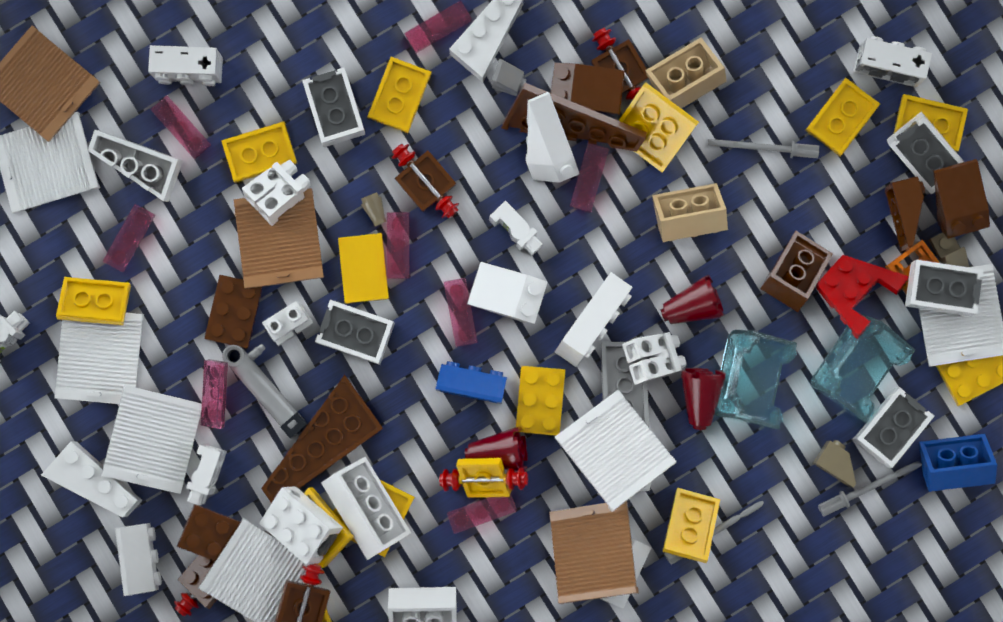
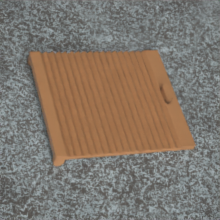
M34 26L27 30L0 62V102L48 142L51 141L101 83Z
M312 188L303 192L305 198L300 202L298 201L295 206L289 208L278 217V221L273 226L245 198L233 199L245 289L324 278Z
M627 501L613 512L609 509L607 503L549 512L558 604L639 593V589L636 586Z

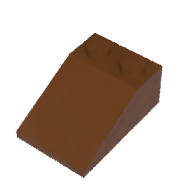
M554 63L551 93L601 114L620 115L625 71L576 63Z
M977 159L934 170L938 225L947 239L990 227L989 208Z
M918 176L892 182L885 188L901 252L908 250L914 245L924 198L923 194H925L924 184L922 181H919Z
M795 231L760 289L798 312L809 299L833 253L798 231Z

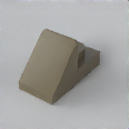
M942 232L929 239L942 264L969 267L965 247L960 248L955 237L947 239Z

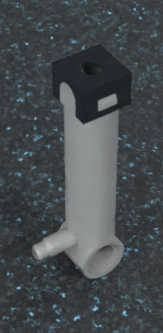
M260 344L248 354L242 347L237 345L226 347L222 354L224 363L231 368L286 435L290 439L296 437L306 428L308 423L254 362L265 350V346ZM237 350L240 353V359L233 363L229 356L231 352Z

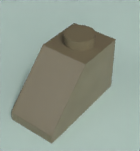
M837 440L833 442L826 441L813 464L848 487L854 488L856 481L850 454L844 450L846 446Z

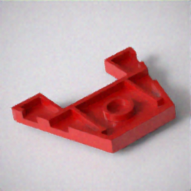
M842 255L817 282L816 289L830 307L837 311L841 316V321L849 326L853 336L858 339L869 327L871 321L853 309L876 283L881 284L897 295L908 283L909 277Z

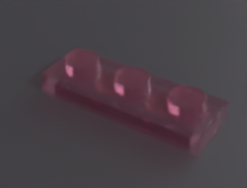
M460 0L404 34L415 53H418L471 22L472 18Z
M167 95L151 108V111L194 159L211 146Z
M588 143L570 207L591 213L608 155V148Z
M134 204L103 262L124 272L156 215Z
M387 212V279H410L409 212Z
M466 279L445 281L444 287L456 347L478 343L471 305L467 304L469 294Z
M211 359L204 360L201 426L217 429L224 428L228 362Z
M510 493V497H489L447 512L455 534L517 512Z

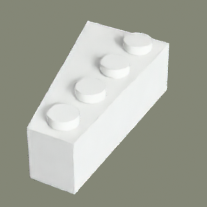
M492 0L449 49L450 55L482 83L523 6V0Z
M99 130L94 131L88 148L90 153L135 181L160 200L169 202L183 160Z
M610 272L563 338L555 353L575 367H577L584 356L589 358L596 348L592 345L596 338L599 341L608 331L604 328L608 321L613 323L620 314L616 311L620 304L625 306L632 297L628 294L632 286Z
M71 441L41 474L45 478L122 518L128 517L142 501L120 480L101 476L104 465L78 442Z

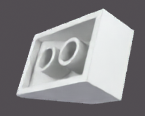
M480 262L467 304L526 324H535L547 281Z

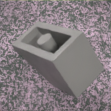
M499 59L492 78V88L517 96L523 84L527 81V79L523 78L524 71Z

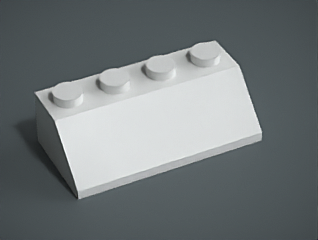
M366 456L321 482L367 560L411 534Z

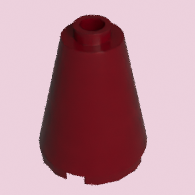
M710 275L704 276L663 303L664 308L660 310L665 322L669 321L670 324L725 316L717 290L711 285L713 281Z
M706 368L682 369L681 376L689 424L693 425V429L706 430L707 426L712 424L726 379V373L715 370V374H713V372Z
M514 427L469 443L468 448H465V459L501 458L505 470L513 468L514 471H518L522 467L526 471L527 466H523V461H528L526 438L521 436L519 432L523 431L522 427Z

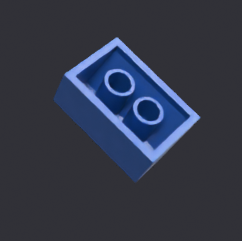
M447 361L446 365L441 364L435 388L436 391L502 404L507 377H503V372L490 370V374L481 372L482 368L470 365L468 369L459 368L460 363Z
M985 434L919 442L923 477L929 492L995 484L997 463Z

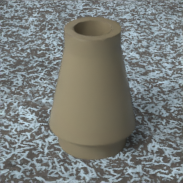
M377 192L361 198L363 203L361 206L372 220L374 226L387 222L382 198L378 196Z

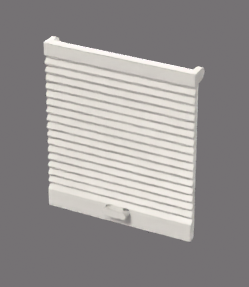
M75 112L50 142L45 140L30 126L0 135V171L12 213L100 188L91 155L88 151V144L79 112Z
M993 264L968 267L983 270V276L980 278L982 280L979 304L976 305L979 306L977 315L970 317L919 309L929 367L1003 355V321L993 273Z
M126 313L123 325L62 320L55 398L120 404L123 386L127 385L136 388L144 314Z
M124 385L101 476L181 494L203 404Z
M619 390L615 391L555 436V439L601 495L612 512L676 464V460L656 438Z
M243 518L207 576L199 585V589L254 622H274L286 580L305 584L300 576L306 574L303 566L308 565H305L276 538Z

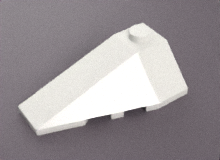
M546 92L528 100L526 163L532 179L560 183L579 175L573 153L550 93Z

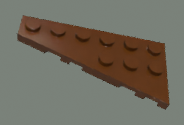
M524 83L506 115L501 129L509 130V127L519 128L520 132L528 133V100L547 91ZM550 93L567 140L577 141V138L588 140L589 144L594 145L597 142L608 143L612 148L637 152L646 139L647 132Z
M345 374L300 434L297 441L289 449L281 463L262 486V491L271 503L282 487L296 486L300 489L383 429Z

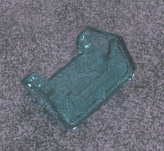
M861 314L871 321L869 327L858 339L853 336L849 326L846 327L813 375L811 386L857 419L866 423L873 415L875 407L874 403L869 399L893 364L897 366L907 364L915 349L881 320Z
M733 330L730 332L721 366V371L726 373V379L715 415L779 430L783 415L780 408L774 406L782 365L790 363L796 356L797 342L752 330Z

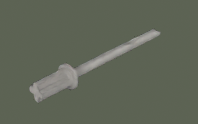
M708 139L709 146L790 153V158H793V156L818 158L819 145L797 144L794 141L791 142V146Z
M918 461L847 495L840 491L839 495L819 504V511L824 517L845 506L849 508L850 500L913 471L922 464Z
M757 502L742 511L740 515L733 516L716 526L713 536L733 525L740 518L755 512L762 507L764 502ZM669 553L664 554L671 565L684 558Z

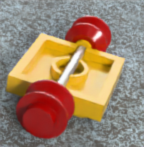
M501 458L458 459L457 469H453L452 473H449L448 469H444L443 473L439 476V484L443 487L444 491H448L450 487L457 491L461 484H463L467 498L510 497L511 490H514L515 486L523 490L524 486L528 484V474L524 472L522 467L518 469V472L510 468L506 474Z

